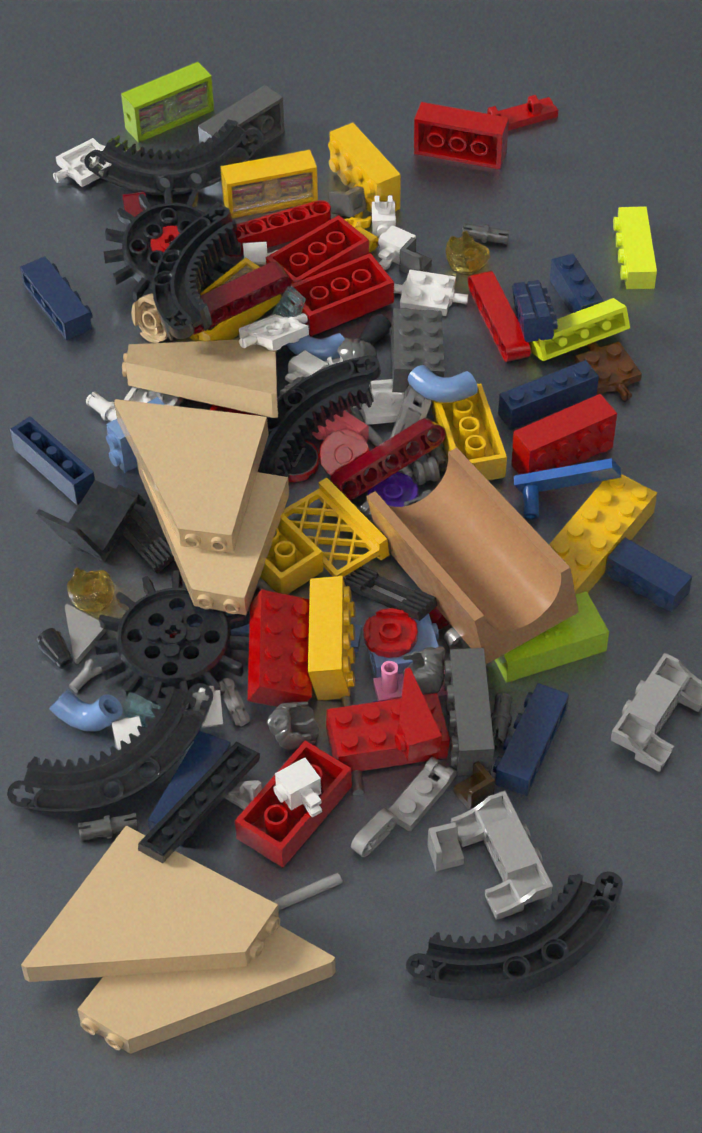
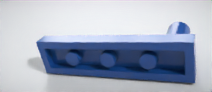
M610 458L515 475L514 486L523 494L524 518H539V492L621 478V468Z

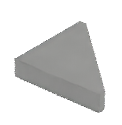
M66 604L65 612L74 662L79 664L94 647V641H99L108 630L100 627L99 620Z
M258 780L240 781L228 793L225 799L244 810L262 790V784Z

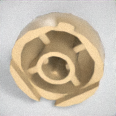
M153 293L145 295L134 302L131 311L134 325H139L142 330L140 335L152 343H159L169 338L162 327L153 299Z

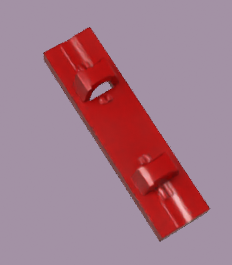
M536 95L528 97L527 103L500 111L497 110L496 106L489 107L487 114L508 117L509 131L558 117L559 110L553 104L550 97L539 100Z

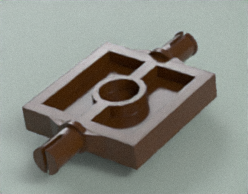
M618 341L603 347H599L596 342L586 345L590 351L576 355L575 363L586 360L599 376L597 395L609 391H618L623 401H626V398L629 400L632 397V393L628 390L627 386L641 381L642 373L622 344Z

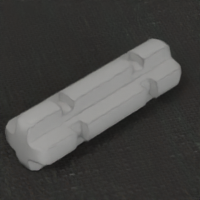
M228 677L223 678L219 682L221 693L229 713L232 714L231 718L234 725L244 726L250 721V717L247 711H244L245 706L238 690H236L234 681Z

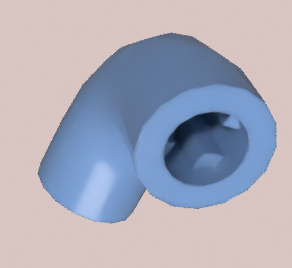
M340 333L323 339H316L307 335L300 338L298 342L288 343L286 346L296 356L305 350L317 358L327 361L328 357L332 359L340 358L337 350L345 339Z
M420 365L414 368L408 376V383L416 392L426 399L439 403H453L475 395L478 391L476 380L468 371L453 377H440L435 375L426 365Z
M69 689L49 708L63 722L82 731H101L112 725L111 722H115L123 713L121 703L112 695H103L95 703L89 704L83 702Z

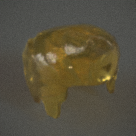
M463 231L462 237L451 236L445 249L446 258L452 270L458 274L470 275L482 269L490 259V252L485 245L475 242L468 231Z
M78 567L75 568L73 577L67 583V593L70 601L78 609L86 613H97L105 610L115 595V588L110 575L105 570L86 572Z

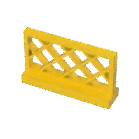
M328 478L318 482L319 489L286 507L283 511L286 517L292 514H302L301 521L290 520L302 532L304 529H317L316 537L307 536L317 547L319 544L332 545L331 552H323V567L333 577H344L376 557L381 561L389 556L387 538ZM318 499L323 503L322 508H309V505ZM307 515H320L319 522H306ZM325 516L337 517V524L324 523ZM322 530L335 531L334 538L320 537ZM340 531L351 532L353 538L340 539ZM337 545L351 546L349 554L335 553ZM355 547H364L369 550L364 555L354 554ZM333 561H347V565L337 570L333 566Z

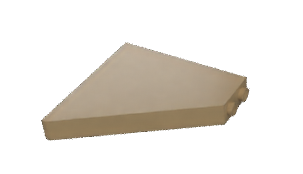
M239 340L129 344L128 353L123 354L122 374L123 377H127L128 386L278 418L276 350H268L266 347L258 344L242 348Z
M115 399L114 405L117 421L180 545L189 548L234 553L268 438L267 417Z
M137 460L140 477L193 605L203 609L247 615L264 567V562L271 548L272 540L275 537L276 528H278L281 514L290 495L288 477L257 472L234 553L218 552L180 545Z
M125 826L21 964L25 980L39 982L247 967L252 958L256 959L261 954L267 936L269 934L273 935L279 927L281 919L279 918L278 904L176 851L162 864L138 851V843L145 835Z
M279 925L273 935L269 934L265 939L264 948L258 958H252L247 967L102 977L77 1009L81 1022L80 1025L92 1035L97 1033L104 1037L105 1041L116 1050L122 1048L132 1054L332 977L336 972V962L334 956Z

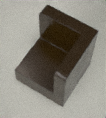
M477 761L473 764V775L455 785L454 793L466 808L471 810L482 803L488 796L494 795L495 779Z

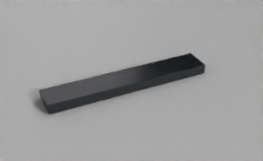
M236 741L138 843V851L163 864L258 763L260 753Z

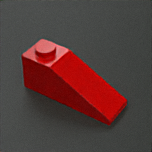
M406 668L403 680L398 734L395 735V742L398 750L403 751L407 761L439 752L442 735L411 668Z

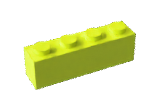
M619 207L618 217L613 219V229L618 231L616 233V247H620L618 250V262L623 264L620 269L621 280H625L626 289H655L657 269L647 207Z
M614 298L557 319L558 329L554 330L553 339L541 340L538 338V341L529 343L531 352L542 361L551 359L630 329L627 307Z

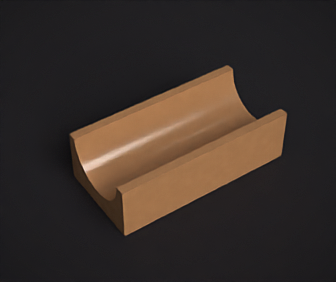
M458 448L448 452V466L444 477L438 486L424 499L408 506L393 507L387 505L376 491L366 496L374 526L388 540L389 553L423 592L436 597L438 610L469 647L484 648L486 664L579 612L571 568Z

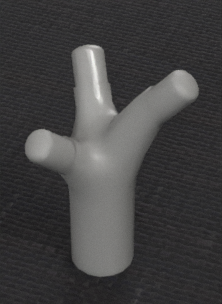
M93 659L85 661L84 669L69 685L74 692H78L88 680L102 673V667L92 669Z

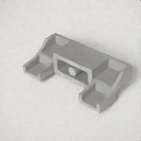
M667 653L663 654L647 680L640 681L635 691L636 696L633 700L628 699L622 710L623 715L611 734V741L635 752V760L659 772L673 753L674 745L664 741L657 735L677 704L681 703L697 712L702 708V681L694 676L679 659Z
M505 791L488 796L473 809L451 818V823H457L458 841L461 847L483 840L503 880L501 884L485 890V897L496 920L524 911L525 904L552 895L553 885L542 865L543 859L538 847H533L530 841V831L525 823H521Z

